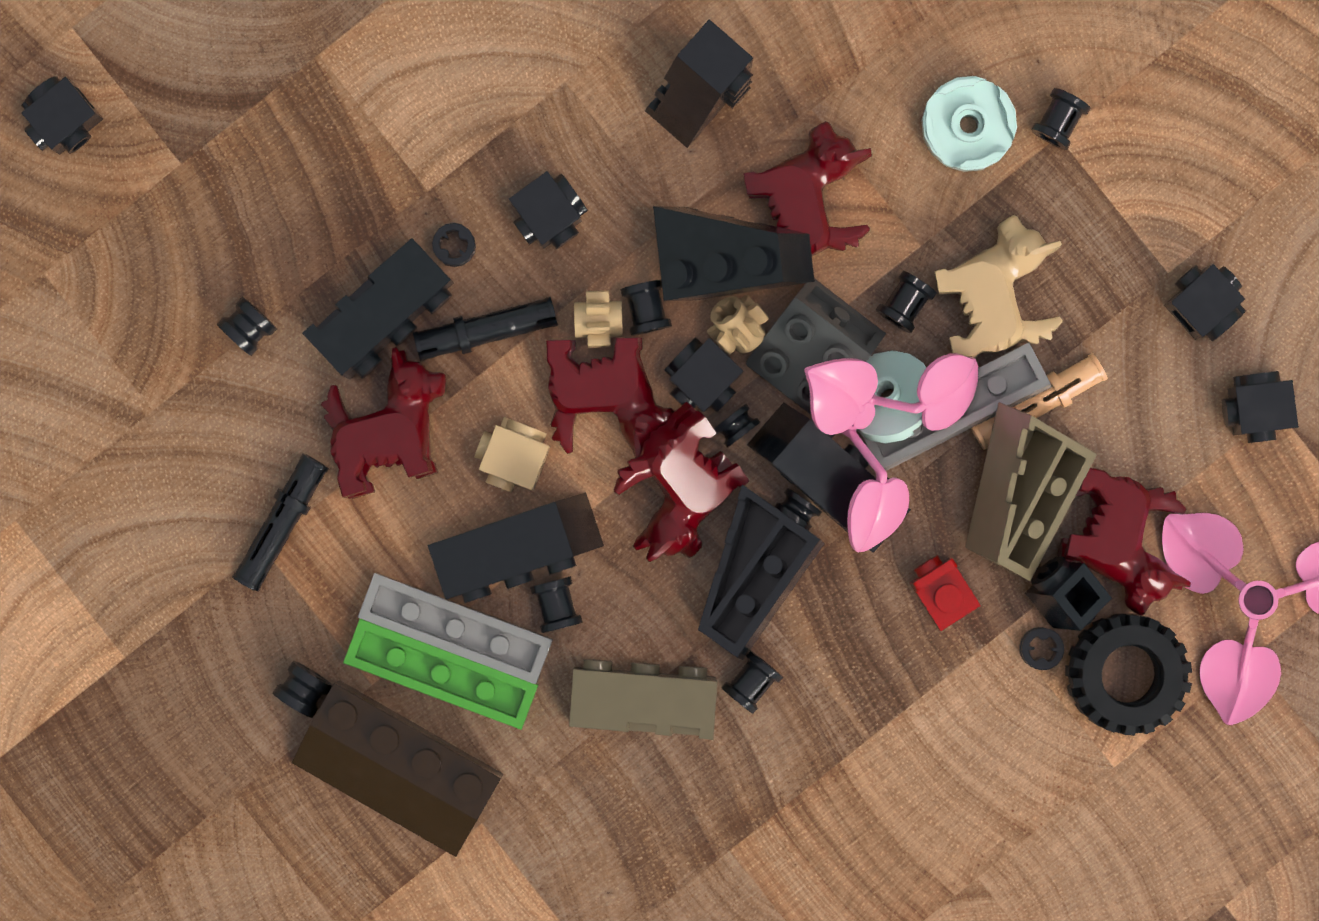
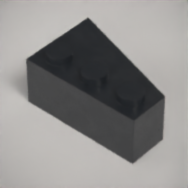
M709 19L676 56L664 77L668 84L666 87L661 85L654 94L656 98L647 106L645 112L688 148L726 104L733 109L751 89L753 57Z
M653 206L664 301L702 300L815 282L810 235L808 233L734 219V217L711 214L689 207Z
M413 238L368 275V280L351 296L345 295L334 306L336 310L317 327L312 324L302 332L341 376L351 380L357 374L361 379L365 378L382 362L383 359L378 354L390 342H393L397 347L417 329L413 321L426 309L431 314L435 313L451 298L452 294L447 289L454 282Z
M783 402L748 442L747 446L756 454L766 459L791 484L793 483L818 508L848 533V509L855 490L863 481L876 480L866 470L869 463L854 446L848 444L843 449L832 439L835 434L823 433L815 426L812 418L809 419ZM883 541L869 550L874 553Z
M742 485L737 507L726 535L723 553L713 578L698 630L731 654L743 660L825 543Z
M582 493L427 546L445 599L462 594L464 603L491 595L489 587L491 584L504 580L506 588L509 589L533 581L534 578L531 571L547 566L549 575L577 566L574 556L603 547L604 544L587 494Z

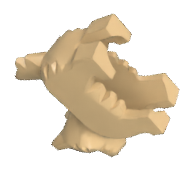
M1012 215L998 225L997 244L992 248L983 250L954 269L946 270L944 268L934 271L939 295L960 294L959 304L964 305L962 312L964 316L969 315L968 324L974 326L967 338H962L959 335L949 337L952 353L976 358L980 353H1000L1020 342L1038 344L1039 338L1046 340L1053 338L1052 332L1063 322L1061 317L1036 321L1022 320L1013 284L1016 279L1034 271L1047 256L1057 251L1062 245L1061 241L1046 243L1038 231L1027 229L1022 225L1018 216Z

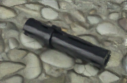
M546 297L545 299L465 320H463L462 316L453 318L454 323L413 332V337L420 362L461 350L462 354L471 353V348L540 329L556 327L558 323L551 297Z
M302 453L295 470L283 490L278 488L274 498L276 502L236 572H234L233 579L259 592L269 570L282 551L301 515L308 514L311 508L308 503L325 473L329 470L326 465Z

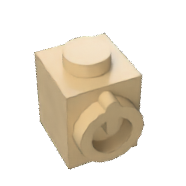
M506 417L503 418L501 426H495L493 434L484 431L474 458L482 460L478 470L489 473L485 482L511 493L515 484L534 491L551 448L543 444L547 433Z

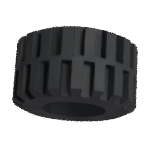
M1115 614L1106 619L1101 618L1093 622V626L1088 630L1084 629L1077 636L1079 641L1076 646H1071L1068 653L1071 656L1070 663L1065 665V676L1069 678V685H1067L1069 695L1074 698L1076 702L1074 705L1080 713L1088 717L1089 721L1106 730L1135 736V733L1148 734L1154 732L1155 727L1159 725L1166 726L1173 720L1171 715L1175 711L1181 712L1186 704L1182 701L1185 692L1190 693L1192 683L1188 682V673H1192L1191 662L1186 660L1185 653L1188 652L1184 644L1178 642L1175 638L1176 634L1170 628L1164 627L1159 621L1134 614ZM1122 646L1141 648L1150 656L1154 667V679L1150 689L1143 697L1134 702L1115 700L1106 692L1102 682V669L1107 657L1114 650Z

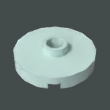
M977 76L957 77L941 85L927 101L921 120L923 139L931 154L946 167L962 172L983 170L998 162L1011 147L1017 130L1016 110L1007 93L998 85L996 86L992 82ZM964 117L973 118L977 123L976 131L973 133L964 132L960 127L961 119Z
M893 350L876 353L869 357L866 362L871 364L877 373L878 384L874 393L876 396H881L888 389H894L893 393L885 398L906 403L919 402L917 387L926 369L923 362L909 353ZM874 405L875 416L872 422L866 428L856 430L861 436L870 441L885 444L903 441L914 435L913 431L922 424V412L915 414Z

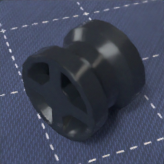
M243 296L236 303V311L230 317H223L217 323V326L250 356L258 350V342L264 336H271L277 330L276 326Z
M293 661L288 668L289 677L284 684L277 685L273 695L299 713L313 718L318 710L317 701L321 695L328 694L333 685L313 670L299 662Z

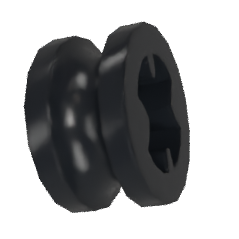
M445 224L437 230L433 237V251L439 261L446 266H463L475 254V238L470 230L462 224ZM452 232H458L460 240L468 243L465 253L459 250L462 256L458 258H450L449 251L441 249L443 238L449 240L447 234Z
M747 404L714 428L716 434L721 433L725 436L724 445L727 448L761 423L758 418L753 419L748 415L750 408Z
M787 488L784 492L786 495L785 501L782 503L777 502L774 507L809 531L812 527L810 525L811 518L814 516L819 517L822 511Z
M1044 627L1032 628L1021 638L1019 645L1020 656L1030 667L1038 670H1048L1058 665L1063 658L1064 644L1059 634L1052 629ZM1037 637L1043 641L1051 638L1054 647H1049V650L1054 651L1050 659L1046 660L1043 657H1037L1035 660L1032 659L1029 650L1035 649L1030 646L1033 638Z

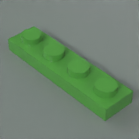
M359 619L343 662L349 666L520 730L523 728L539 685L363 619Z

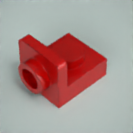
M936 555L914 569L918 577L909 582L939 631L944 630L981 606L957 569V564L953 558L941 561L940 557Z

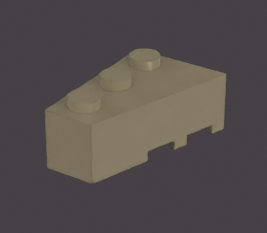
M999 402L965 548L1031 581L1097 454L1034 416Z
M584 659L583 668L574 667L569 727L622 732H655V735L672 736V734L698 735L699 739L714 740L718 681L716 677L707 676L706 667L679 666L678 674L659 673L660 664L632 662L631 671L612 670V661Z

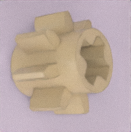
M609 290L586 291V302H574L575 338H587L588 348L611 347L610 337L623 336L622 301H609Z
M746 294L741 300L736 296H729L719 301L712 309L710 319L714 325L707 330V333L718 346H721L727 355H730L735 349L739 353H748L762 343L765 337V329L761 324L765 323L769 317L749 295Z

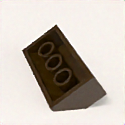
M340 680L331 687L292 761V764L457 857L503 776V773Z

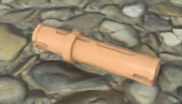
M1091 353L1087 358L1059 374H1056L1054 371L1047 374L1046 376L1052 387L1013 408L1039 418L1060 405L1066 408L1072 404L1071 399L1108 378L1097 357ZM995 416L971 428L983 450L989 446Z

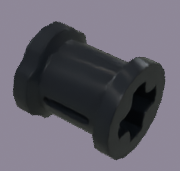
M1054 88L1050 94L1053 99L1041 122L1034 123L1031 130L1036 136L1053 146L1068 150L1071 144L1069 140L1071 133L1081 115H1087L1091 107L1073 94L1059 88Z
M902 271L898 277L900 280L899 284L887 302L879 304L876 311L898 328L912 333L915 328L913 321L927 300H932L937 292L916 276Z
M661 280L639 283L620 289L622 297H626L631 312L633 326L630 328L631 336L672 327L671 320L665 318L659 293V290L662 288Z
M571 576L530 587L531 593L537 595L544 620V623L540 626L542 633L583 622L581 615L575 613L569 590V586L572 584Z
M750 650L746 655L748 662L731 683L725 682L721 688L745 709L754 714L758 709L756 703L773 682L780 683L784 677Z

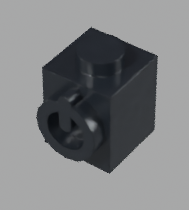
M57 76L47 79L37 86L21 105L25 109L21 113L30 123L24 128L27 135L40 150L43 151L49 146L51 150L59 155L65 150L71 154L80 149L91 138L89 131L103 120L102 116L75 83L66 76L61 81Z
M546 171L509 198L510 203L520 216L513 223L529 245L537 240L543 249L550 244H553L558 249L576 237L579 232L575 226L582 222L580 216L588 211L562 173L553 179L549 172Z
M1214 264L1205 267L1202 271L1197 265L1192 267L1175 283L1180 291L1164 304L1167 310L1195 340L1206 335L1211 341H1214L1246 312L1241 306L1245 298L1239 292L1242 288L1240 281L1226 267L1223 266L1218 269Z
M696 337L664 369L671 377L669 381L675 386L670 395L681 406L688 402L693 408L697 407L702 413L709 407L718 412L736 394V391L730 385L743 373V370L710 338L703 344Z
M1279 371L1233 377L1234 387L1227 389L1228 398L1222 400L1224 423L1226 427L1232 426L1233 436L1247 434L1248 443L1277 440L1275 430L1299 427L1293 380L1280 381Z
M1063 556L1055 557L1038 567L1031 579L1032 586L1025 592L1052 628L1081 631L1090 624L1100 610L1112 599L1085 563L1068 562Z

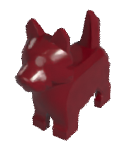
M827 121L811 129L809 132V146L803 153L794 155L762 173L754 171L743 173L749 199H769L768 207L771 210L770 214L773 220H777L776 227L808 233L810 235L812 256L826 249L845 251L846 245L858 248L859 239H862L870 231L868 225L843 228L829 226L822 194L824 187L845 177L856 165L870 158L872 153L871 148L856 150L851 140L845 136H838Z
M616 338L613 359L610 357L591 359V363L581 362L580 365L571 356L576 350V340L546 341L547 362L551 368L548 389L556 409L550 424L551 427L556 428L552 440L559 441L565 452L570 454L573 452V433L577 414L612 412L618 417L622 435L633 450L634 456H640L644 441L649 439L650 433L657 430L658 427L665 425L671 414L675 412L672 408L656 405L653 399L652 388L640 357L641 350L643 349L642 338Z
M397 347L392 348V367L387 385L388 404L383 410L353 419L346 411L338 386H330L327 395L328 400L323 401L321 406L328 412L324 419L333 430L330 452L339 468L337 480L343 498L355 499L375 493L374 485L367 481L366 478L372 465L378 468L384 465L392 467L394 463L397 466L402 464L409 478L415 476L416 479L438 474L436 463L431 458L428 407L430 402L435 398L443 396L445 392L446 375L443 372L428 371L422 363L408 361L405 350L399 352Z
M685 402L673 412L665 425L658 427L657 430L650 433L649 439L644 441L640 456L628 460V466L617 471L619 477L614 487L615 493L620 495L641 480L653 477L665 495L663 505L653 515L647 528L636 538L633 545L635 550L649 547L646 556L648 562L659 558L662 554L672 556L681 553L688 558L695 556L702 548V540L697 532L699 523L719 507L733 490L746 485L750 481L737 463L732 464L723 452L720 451L711 458L704 457L702 452L698 450L699 440L713 437L716 431L707 418L698 410L696 411L688 402Z
M1090 468L1076 497L1088 494L1097 507L1091 510L1092 518H1086L1087 527L1083 528V535L1070 534L1069 538L1061 539L1058 557L1063 556L1068 562L1085 563L1089 569L1120 583L1125 589L1126 606L1134 613L1142 616L1154 601H1161L1167 598L1172 589L1182 590L1183 586H1191L1189 580L1175 573L1159 558L1144 551L1142 540L1148 512L1159 510L1183 515L1187 509L1179 500H1176L1175 491L1164 493L1162 487L1146 489L1132 478L1111 477L1103 470Z

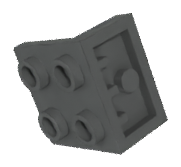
M815 279V282L805 283L763 338L762 343L747 359L746 365L811 414L810 390L804 369L834 359L853 358L866 362L886 333Z

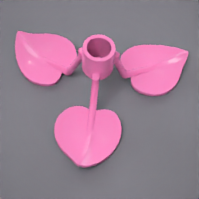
M950 353L931 362L919 380L917 387L919 402L906 403L876 396L874 393L878 384L877 373L871 364L860 359H834L804 369L810 390V410L815 426L825 434L842 433L847 436L876 473V480H866L859 484L849 504L847 517L848 535L851 547L856 552H865L889 537L902 523L909 506V491L905 482L896 477L887 480L886 470L856 433V429H864L872 422L875 416L874 405L915 414L922 412V424L931 431L942 430L953 425L964 415L976 392L978 364L974 357Z
M1210 513L1169 514L1164 520L1162 531L1163 552L1167 565L1175 573L1191 582V586L1185 588L1197 593L1204 594L1213 591L1223 577L1240 591L1238 598L1239 607L1243 614L1249 617L1244 645L1234 640L1220 641L1206 651L1200 664V682L1206 696L1216 708L1225 724H1237L1259 712L1272 698L1280 682L1281 668L1275 652L1266 647H1252L1259 620L1268 618L1275 612L1279 598L1306 590L1307 604L1314 612L1319 614V542L1305 548L1297 557L1296 571L1303 582L1275 590L1272 585L1264 581H1253L1246 584L1229 571V569L1235 567L1240 562L1243 555L1242 537L1232 522L1224 517Z

